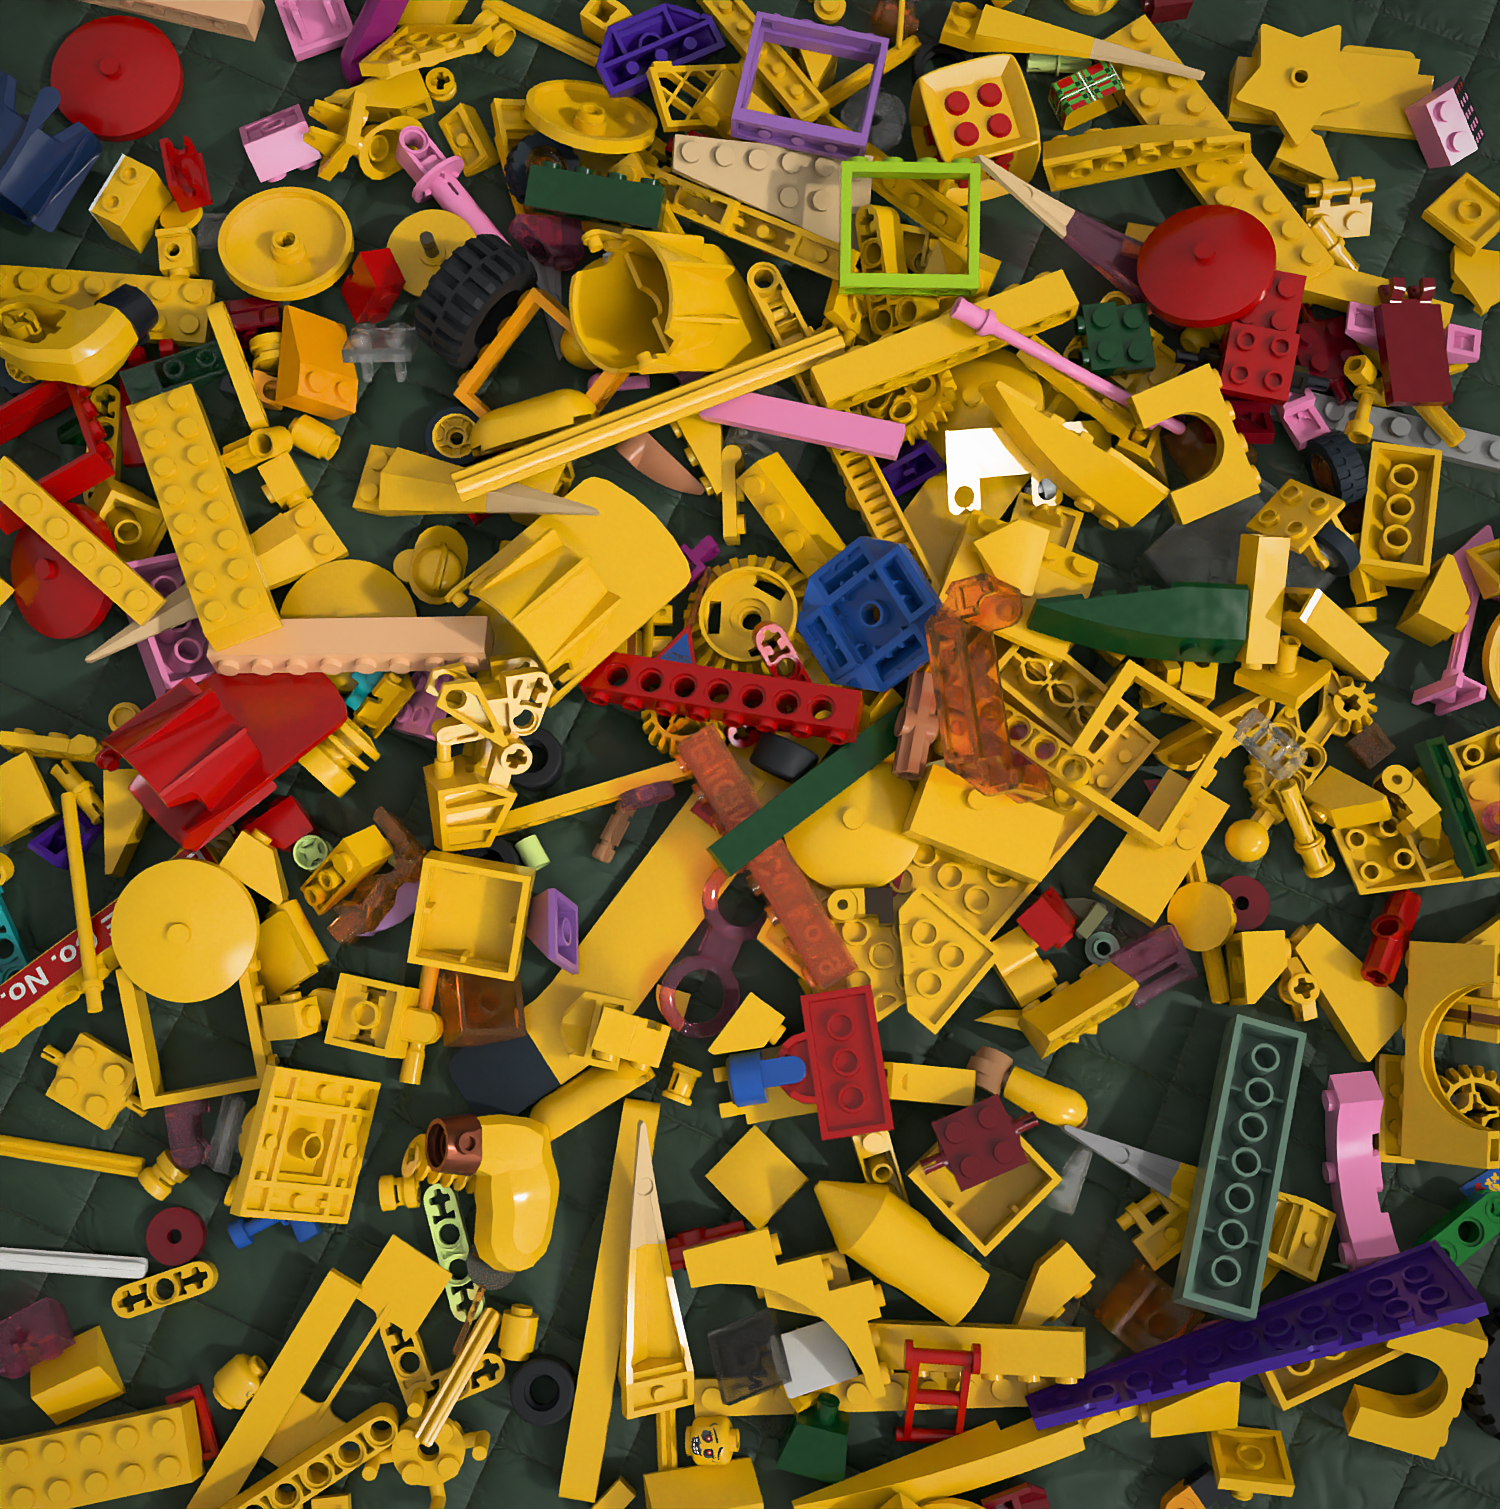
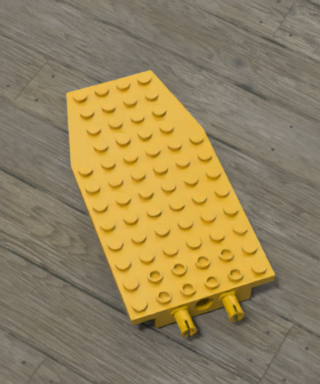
M983 630L952 666L1070 746L1123 664L1119 666L1116 672L1104 684L1067 653L1064 660L1059 663ZM1070 643L1067 653L1075 645V643ZM947 671L940 678V685L947 681L949 675ZM971 688L962 689L957 695V701L960 703L971 701L974 697V690ZM938 697L936 709L941 715L944 712L962 714ZM1122 698L1083 756L1091 769V777L1086 785L1109 800L1114 797L1161 742L1134 720L1139 712ZM997 706L988 707L983 713V719L987 722L996 720L1001 714V709ZM1016 725L1011 729L1009 736L1013 740L1023 739L1027 734L1028 728L1025 725ZM981 727L982 739L979 750L976 754H971L970 757L979 756L980 761L985 763L986 770L983 771L985 777L976 781L1065 815L1044 874L1045 877L1096 818L1098 813L1048 781L1050 778L1049 774ZM933 743L929 746L927 763L948 758L937 755L934 752ZM1051 743L1042 744L1037 750V757L1040 759L1050 758L1055 752V746ZM896 751L883 761L893 766ZM951 758L953 769H959V761L961 760ZM1078 763L1071 775L1076 778L1081 775L1083 765ZM909 780L916 792L919 781ZM920 842L912 862L903 873L899 889L892 882L889 883L892 890L898 893L893 897V927H879L878 917L854 918L848 923H837L828 914L827 902L830 895L835 891L816 884L795 865L793 869L853 969L822 987L812 977L773 909H771L763 924L757 940L817 993L871 985L878 1023L906 1003L897 911L921 883L989 941L1039 883L1027 884ZM847 961L842 963L840 967L835 968L830 972H838L842 970L846 965Z

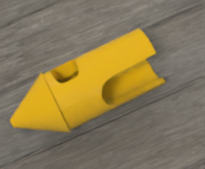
M819 1180L816 1183L814 1192L840 1254H846L881 1281L898 1288L952 1327L967 1315L983 1292L990 1276L981 1267L979 1262L934 1229L925 1216L892 1193L887 1185Z

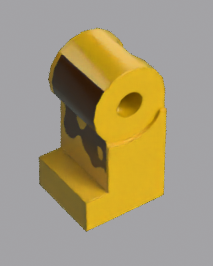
M1388 766L1373 781V789L1387 796L1390 807L1402 820L1395 827L1403 837H1406L1442 810L1418 780L1403 766Z

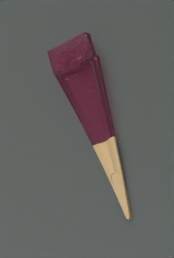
M977 155L973 158L976 163H981L983 170L1134 304L1146 303L1140 292L1137 278V260L1141 247L1144 244L1143 242L1070 208L1029 185L983 155ZM1146 303L1148 316L1154 314L1175 332L1185 328V326H1180L1163 319L1153 312Z

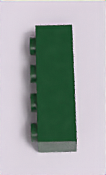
M541 161V166L530 165L524 206L534 213L628 229L661 232L668 193L665 187L660 186L661 182L658 180L641 178L640 182L628 181L627 176L620 173L608 172L607 177L594 175V170L589 168L574 167V171L561 169V165L558 163Z

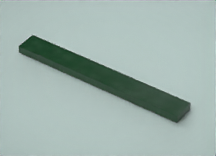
M905 700L857 735L856 743L848 742L709 846L706 850L727 878L896 751L898 737L894 735L895 722L899 711L904 707ZM936 709L935 715H937L938 717H940L941 714H940V713L938 712V710Z

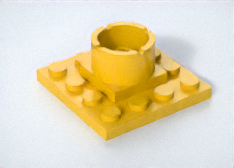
M266 1064L257 1104L246 1115L241 1126L242 1133L239 1134L238 1146L243 1160L229 1213L239 1217L348 1224L381 1083Z

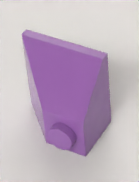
M556 888L547 889L531 899L526 928L527 937L549 960L572 975L579 974L578 906Z

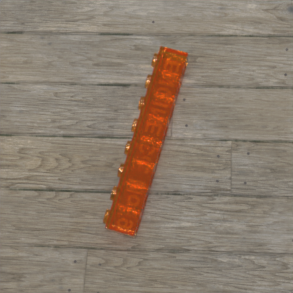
M713 723L676 744L675 749L678 753L673 757L683 774L688 771L690 772L696 783L691 788L701 804L707 802L714 814L709 816L719 835L724 832L727 834L763 807ZM782 838L745 865L750 874L745 878L755 896L762 894L768 906L764 908V911L772 925L776 927L780 924L787 937L783 938L782 942L791 957L794 958L798 955L805 968L800 970L810 989L816 986L819 992H822L859 970Z

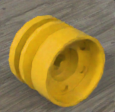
M348 717L339 729L300 758L298 762L332 793L341 798L356 783L347 768L353 764L366 772L369 767L359 756L365 752L376 762L382 755L375 748L371 738Z

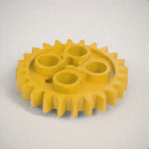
M947 369L851 407V413L905 424L906 432L902 444L908 440L909 444L914 446L916 437L920 436L921 439L927 440L926 432L928 430L938 432L936 423L948 421L945 412L954 411L952 402L957 400L955 393L957 386L950 370Z

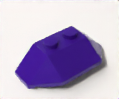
M663 3L608 26L595 68L610 98L633 97L651 89L646 72L651 67L652 62L671 61L672 66L701 65L725 49L726 45L711 15L699 14L683 7ZM659 78L661 84L670 81L668 78Z

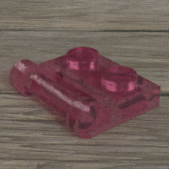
M1170 922L1108 955L1112 964L1135 979L1137 983L1175 962L1178 963L1177 969L1140 989L1138 988L1130 1002L1137 1011L1147 1005L1146 1001L1184 980L1190 982L1198 977L1197 971L1175 926Z

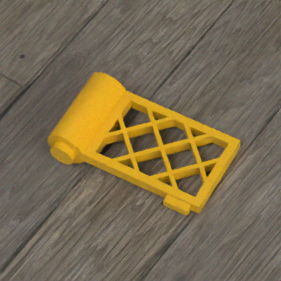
M742 57L739 63L683 66H672L671 61L652 62L646 74L664 132L714 130L703 123L700 117L692 110L693 108L676 97L680 89H683L698 102L711 82L725 68L738 80H741L745 59ZM756 74L752 92L779 116H783L778 99ZM696 76L706 83L707 86L701 92L686 81L687 78ZM659 78H668L678 86L673 94L661 86ZM670 104L687 115L685 120L671 119L668 110Z

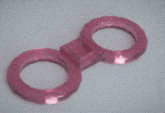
M745 865L734 874L743 872L751 874L747 865ZM720 867L713 871L704 886L702 895L703 912L710 925L695 956L685 957L670 968L662 981L659 993L661 1012L669 1026L683 1036L697 1039L714 1036L723 1030L737 1011L740 993L738 981L731 968L743 941L757 938L772 909L766 899L763 913L751 925L735 927L726 922L718 910L717 903L719 889L725 880L728 879ZM699 969L710 970L719 977L723 984L725 994L723 1006L718 1014L708 1022L690 1023L683 1019L676 1009L674 998L676 987L681 979L691 971Z

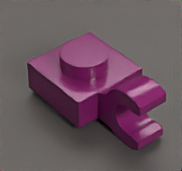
M710 535L703 538L692 550L685 543L679 547L689 563L691 579L686 588L681 591L682 593L708 572L703 563L712 560L721 552L717 547L718 544Z

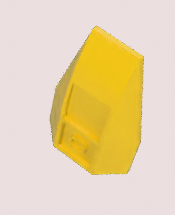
M1500 726L1448 746L1494 869L1464 879L1461 870L1455 864L1454 852L1448 836L1442 829V820L1439 812L1406 837H1403L1395 827L1402 820L1390 807L1392 817L1388 821L1343 829L1333 828L1331 830L1359 895L1500 877ZM1419 766L1411 774L1429 793L1428 782L1423 770Z

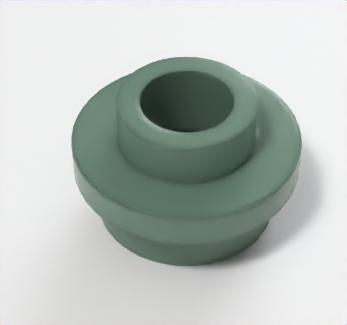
M1097 932L1086 940L1084 952L1090 963H1096L1100 967L1108 961L1113 964L1117 960L1120 946L1112 934ZM1101 942L1105 943L1109 949L1105 956L1100 955L1097 951V945Z

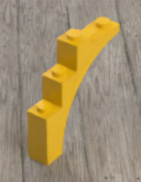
M768 1226L683 1249L682 1252L691 1288L714 1284L751 1285L778 1292L803 1304L827 1322L848 1346L863 1372L872 1399L887 1396L884 1385L891 1383L886 1362L878 1363L875 1348L881 1346L876 1324L868 1325V1320L882 1317L879 1307L886 1306L881 1284L873 1285L870 1276L828 1287L827 1282L834 1280L829 1258L821 1260L818 1251L777 1262L776 1256L782 1255L777 1233L770 1235Z

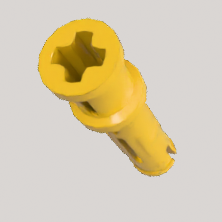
M1286 778L1278 781L1274 785V791L1281 802L1288 823L1294 833L1293 847L1298 854H1301L1305 864L1303 866L1305 875L1310 878H1319L1329 874L1335 868V861L1327 854L1324 846L1326 843L1324 835L1317 831L1313 825L1296 780Z

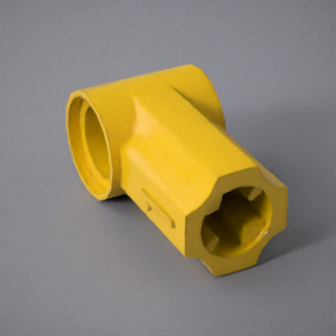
M282 426L254 430L250 435L223 447L221 457L225 467L229 468L233 474H239L286 451L289 453L293 447L291 433Z

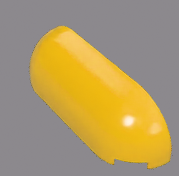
M574 389L555 390L491 410L480 417L472 430L470 443L473 458L538 440L599 417L598 410L587 395Z
M1247 691L1210 711L1237 728L1232 737L1236 741L1234 749L1261 734L1271 725L1270 720L1275 710L1276 701L1255 692ZM1193 720L1160 739L1161 742L1152 753L1160 763L1170 769L1193 771L1198 768L1216 740L1217 735Z
M620 1058L618 1071L592 1066L541 1098L532 1108L529 1118L547 1126L551 1142L656 1077V1074L651 1066L649 1072L631 1067L630 1060Z

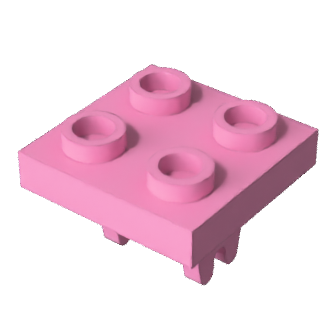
M275 0L297 62L344 46L353 28L344 0Z
M416 671L411 677L416 691L395 716L396 721L393 729L403 734L436 741L431 731V726L434 721L446 718L447 712L435 705L437 697L425 690L430 672ZM449 674L439 676L435 681V688L440 691L443 682L454 681L453 676Z

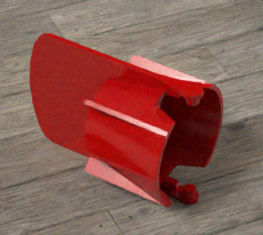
M215 671L198 685L193 679L187 677L100 741L104 749L96 755L95 764L100 769H107L109 772H112L119 767L120 763L118 760L123 757L138 772L128 786L130 793L177 844L189 853L195 854L204 845L275 791L277 786L273 780L345 723L348 718L347 707L333 682L323 672H307L303 675L291 673H272L270 675L238 673L234 676L217 674Z

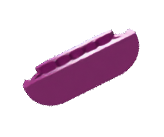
M409 0L365 1L340 56L342 75L351 88L362 84L366 79L372 77L361 75L359 62L393 34Z

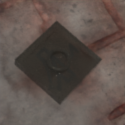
M768 1307L707 1332L722 1404L730 1406L792 1381L774 1309Z

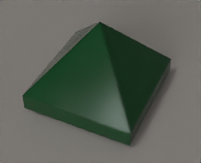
M77 416L57 428V436L61 444L87 446Z

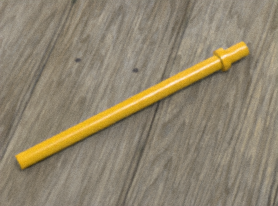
M66 792L61 794V804L84 980L80 987L81 992L86 996L87 1012L97 1013L103 1010L101 991L104 990V985L98 976L75 793Z

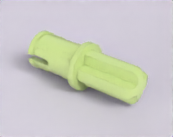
M1028 53L1026 60V72L1055 73L1057 77L1060 73H1077L1092 66V59L1062 55Z

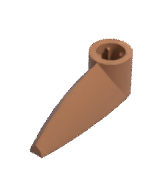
M648 432L622 441L614 447L635 469L665 487L694 495H702L705 492L704 486Z

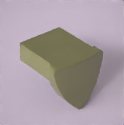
M1087 898L1064 899L1079 916L1074 925L1076 927L1074 934L1079 939H1088L1107 915L1106 905Z

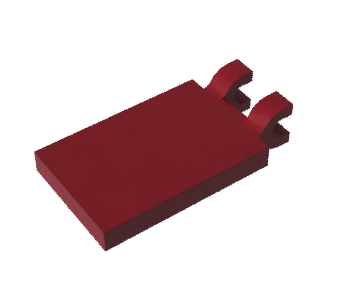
M1392 277L1389 279V285L1377 287L1381 304L1373 308L1386 406H1447L1453 402L1441 305L1431 304L1435 293V278L1423 277L1419 279V285L1407 287L1409 299H1402L1406 290L1405 277Z

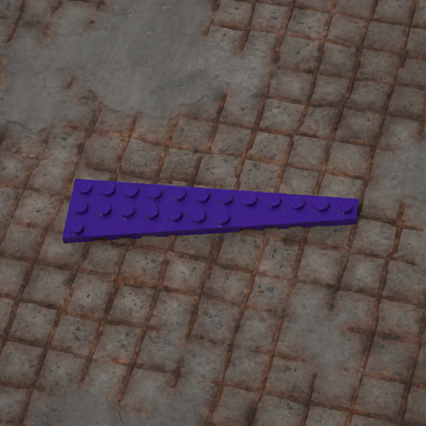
M1434 1239L1258 1307L1257 1317L1254 1320L1243 1323L1227 1318L1086 1372L1084 1379L1077 1378V1384L1057 1383L1025 1396L1037 1430L1228 1381L1233 1383L1241 1382L1247 1376L1453 1323L1467 1324L1477 1317L1488 1315L1489 1312L1484 1299Z

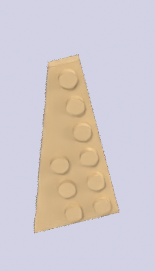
M680 134L674 135L671 172L708 189H715L730 196L731 199L739 203L743 202L758 209L760 212L839 243L841 162L845 160L769 144ZM864 156L868 158V161H873L874 156ZM852 178L851 248L858 252L859 246L855 217L860 207L870 204L872 178Z

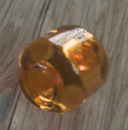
M877 0L870 16L869 25L873 26L875 36L890 38L889 42L896 44L899 0ZM906 0L903 40L911 35H915L920 19L915 17V5Z

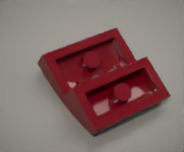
M1222 395L1224 401L1228 400L1231 403L1235 413V420L1232 422L1236 432L1243 434L1247 444H1273L1275 431L1270 415L1272 404ZM1201 420L1204 443H1216L1212 430Z

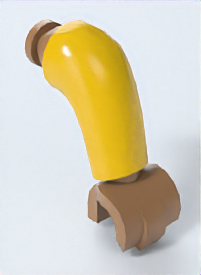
M981 1046L975 1056L970 1057L966 1069L976 1070V1087L985 1090L991 1095L998 1094L999 1096L1004 1088V1098L1028 1113L1033 1111L1036 1117L1058 1127L1069 1125L1082 1129L1087 1124L1088 1108L1086 1101L1075 1090L1048 1081L1017 1066L1010 1072L1013 1059L991 1047Z

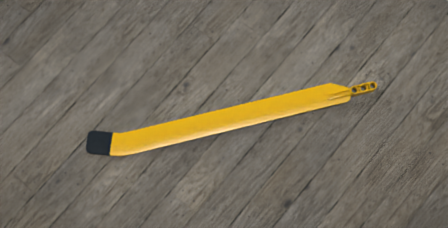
M1121 291L1109 292L1100 302L1116 301V306L1132 304L1130 298ZM1075 335L1062 355L1064 358L1079 359V348H1082L1080 336ZM1036 372L1044 394L1045 411L1057 414L1065 419V422H1072L1080 412L1075 402L1064 393L1055 391L1050 386L1049 381ZM947 468L927 479L903 512L940 587L958 533L969 514L954 515L949 510ZM1031 474L980 478L981 506L979 511L1000 520L1029 481ZM963 485L956 490L954 495L956 504L961 508H967L973 503L974 492L969 486ZM876 606L874 609V617L878 622L880 619V610ZM814 655L804 667L812 683L853 690L858 689L852 686L832 684ZM789 705L786 706L787 711L792 709ZM826 710L820 711L815 715V718L825 719L831 712ZM743 726L737 733L741 738L746 736L745 729L747 727ZM776 730L775 733L817 754L819 757L818 762L823 759L833 745L827 742L825 738L811 736L809 739H800L792 736L789 732ZM757 742L746 748H738L730 743L724 753L737 775H754L766 782L752 799L758 810L792 785L751 764L749 759ZM700 786L696 788L578 946L579 974L572 975L562 968L550 985L534 1001L457 1051L450 1058L448 1066L450 1077L476 1117L490 1114L516 1116L587 1068L589 1065L570 1062L559 1033L564 1011L583 992L589 991L632 1000L630 1014L633 1015L741 870L739 869L727 878L706 850L723 836L690 811L703 794Z

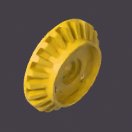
M748 555V558L743 559L735 557L729 559V563L721 567L717 565L712 568V573L706 578L702 577L698 581V587L694 593H690L689 603L683 614L684 628L690 624L696 664L771 676L760 655L751 657L750 653L756 650L752 640L753 630L743 627V620L746 616L757 614L761 617V622L765 620L773 621L785 631L805 667L814 654L796 627L799 612L802 611L804 594L808 583L804 574L798 572L788 562H780L772 556L762 558L757 555ZM757 581L767 582L779 587L786 594L780 601L754 585ZM714 604H721L719 634H709V617ZM766 630L764 632L765 639L761 643L773 641V636L777 632L772 633L770 630ZM777 646L773 649L774 653L780 650ZM790 658L781 659L776 665L777 674L788 675L793 670V660Z

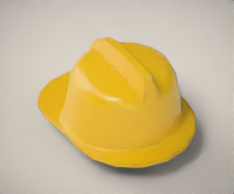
M401 115L381 124H372L364 127L360 135L364 137L363 146L357 156L353 155L359 160L363 173L370 179L382 180L404 169L398 163L395 155L399 135L408 126H418L424 130L422 124L412 116ZM408 145V146H407V147H408L409 149H411V150H418V149H417L416 147H414V146H411V145Z
M436 525L427 528L419 535L414 547L409 570V584L412 592L421 601L434 605L447 603L444 599L452 588L463 581L468 561V547L465 539L457 530L449 526Z

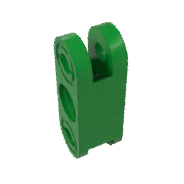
M1479 1189L1473 1192L1419 1236L1413 1247L1435 1239L1458 1267L1500 1232V1191ZM1466 1221L1470 1231L1469 1235L1462 1240L1458 1235V1228L1461 1223Z

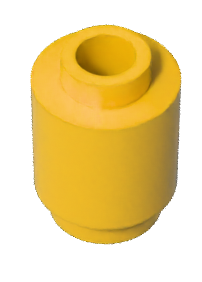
M307 414L302 415L300 418L295 417L288 427L293 439V445L318 459L325 458L330 460L340 445L341 437L335 434L333 428Z
M512 1304L511 1309L503 1311L498 1347L501 1349L500 1357L511 1361H527L529 1359V1353L534 1351L539 1315L533 1312L532 1306Z

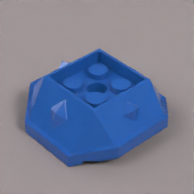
M859 536L809 577L802 611L799 612L796 627L832 684L887 692L940 653L942 602L905 544L869 536ZM876 606L880 610V619L878 622L874 617V609Z

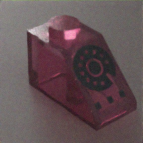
M517 214L508 225V233L542 266L555 267L557 271L572 270L585 257L584 244L581 240L583 235L581 220L557 216Z

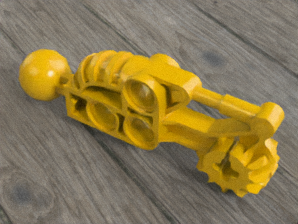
M1321 659L1317 662L1332 669L1329 682L1320 688L1318 715L1305 732L1301 730L1298 709L1301 705L1296 709L1284 706L1254 746L1256 751H1251L1248 756L1250 763L1245 766L1243 774L1246 775V780L1243 781V788L1247 789L1252 796L1249 799L1253 803L1251 808L1255 810V813L1250 819L1235 821L1228 827L1225 834V846L1234 859L1241 862H1254L1266 854L1269 847L1268 829L1272 824L1276 826L1286 818L1281 802L1274 791V785L1278 781L1290 778V780L1292 778L1295 779L1302 796L1327 761V754L1323 745L1329 736L1333 734L1338 737H1345L1349 730L1357 735L1362 732V726L1368 727L1373 722L1370 715L1377 712L1378 707L1368 702L1375 698V693L1365 694L1363 692L1366 682H1361L1355 687L1352 677H1339L1337 672L1333 670L1332 663L1327 659ZM1344 702H1346V703H1348V704L1350 705V706L1348 707V712H1346V711L1343 709V707H1344V705H1345ZM1272 732H1277L1284 737L1285 746H1278L1273 742L1271 738ZM1301 753H1307L1312 757L1313 767H1307L1301 762Z

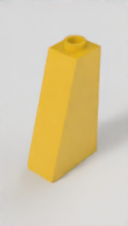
M1285 587L1281 629L1287 634L1297 637L1303 645L1323 659L1329 660L1334 667L1347 676L1352 677L1353 680L1373 682L1375 677L1382 672L1384 662L1390 652L1319 589Z
M1319 923L1307 926L1304 924L1300 925L1289 937V940L1292 942L1291 957L1298 956L1306 973L1313 975L1317 979L1320 992L1316 1000L1351 1056L1357 1062H1370L1406 1020L1407 1005L1388 985L1387 988L1375 987L1370 982L1363 980L1360 973L1363 963Z

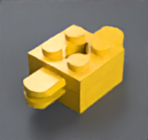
M340 973L336 990L317 988L308 995H317L321 1022L328 1023L324 1039L326 1044L388 1058L405 1059L409 1042L424 1045L432 1044L443 1033V1021L440 1015L430 1010L417 1008L421 989Z

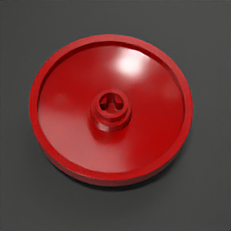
M106 16L94 19L80 26L61 44L51 68V87L56 88L60 93L61 101L58 107L65 118L71 124L77 121L80 122L98 140L107 142L131 141L157 130L175 111L181 99L184 86L183 66L169 38L153 24L132 16Z
M1224 205L1197 206L1167 218L1147 237L1141 247L1137 260L1139 289L1147 305L1163 319L1191 328L1220 326L1246 315L1265 298L1276 274L1275 244L1265 225L1246 211Z
M67 501L62 504L117 554L115 542L109 528L93 509L77 502ZM28 524L19 529L13 545L10 573L11 584L15 589L13 594L25 620L40 634L55 639H76L94 631L106 618L113 601Z

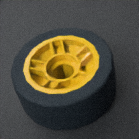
M449 406L436 412L429 419L424 430V444L430 457L461 467H468L486 460L487 455L473 458L471 450V433L474 425L480 418L470 409L463 406ZM463 436V441L461 444H453L451 440L452 438L457 439Z

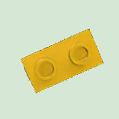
M385 672L381 680L371 691L373 696L378 697V699L367 696L356 711L353 712L354 717L352 721L359 728H363L365 725L368 726L374 739H377L384 729L390 725L393 718L415 693L416 688L409 673Z

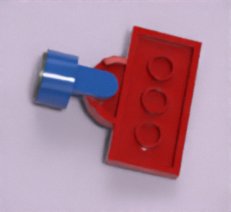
M871 985L800 996L805 1032L793 1035L785 1041L776 1058L763 1060L760 1049L730 1053L729 1057L726 1058L732 1103L736 1104L737 1107L768 1103V1088L780 1086L790 1098L802 1104L817 1105L822 1141L894 1130Z

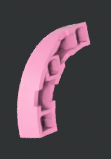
M1373 1071L1330 1075L1327 1090L1322 1091V1103L1325 1109L1327 1162L1322 1164V1173L1327 1184L1330 1183L1333 1210L1337 1214L1335 1220L1341 1241L1338 1245L1339 1258L1342 1265L1348 1266L1349 1272L1400 1253L1389 1213H1381L1377 1192H1382L1383 1180L1378 1149L1373 1148L1372 1139L1373 1134L1380 1133V1119L1384 1099Z

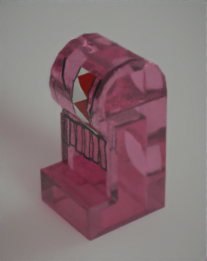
M208 1098L164 1106L173 1162L183 1169H190L203 1164L209 1157L210 1146L203 1137L200 1114L210 1112Z

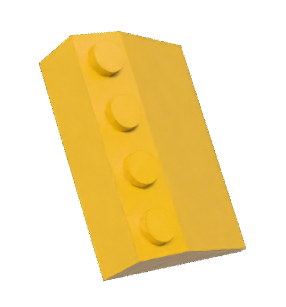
M973 508L958 533L938 593V597L942 602V612L1061 663L1071 642L1030 630L1026 625L1036 599L1083 594L1084 599L1089 598L1099 563L1047 541L1032 598H1023L996 587L994 582L986 583L984 578L986 571L978 553H973L969 542L983 537L1005 522Z

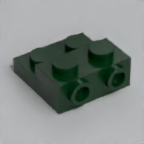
M1116 301L1081 306L1074 318V332L1076 336H1080L1082 345L1078 353L1080 367L1099 377L1154 371L1156 364L1146 303L1116 306Z

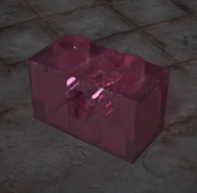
M45 1297L0 1321L1 1376L9 1379L24 1376L30 1371L31 1367L42 1361L59 1357L64 1349L75 1344L64 1304Z

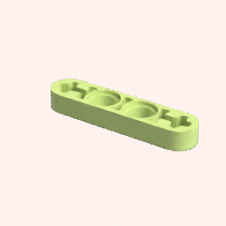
M440 1182L436 1183L426 1190L424 1207L439 1265L449 1271L450 1263L453 1260L462 1259L466 1262L471 1243L457 1191L454 1190L452 1185L444 1188L440 1185ZM436 1189H441L442 1194H449L450 1200L445 1202L446 1213L454 1210L456 1217H447L437 1223L435 1216L442 1215L440 1204H433L432 1198L437 1195ZM451 1223L458 1227L460 1236L456 1243L447 1244L442 1241L440 1231L445 1224ZM469 1275L464 1279H455L452 1276L445 1286L451 1311L454 1317L462 1322H471L477 1319L485 1308L483 1289L474 1283V1287L466 1289L468 1298L470 1300L476 1299L477 1305L472 1309L473 1314H468L467 1309L461 1310L459 1304L464 1301V1295L462 1290L455 1293L454 1287L463 1286L472 1281Z

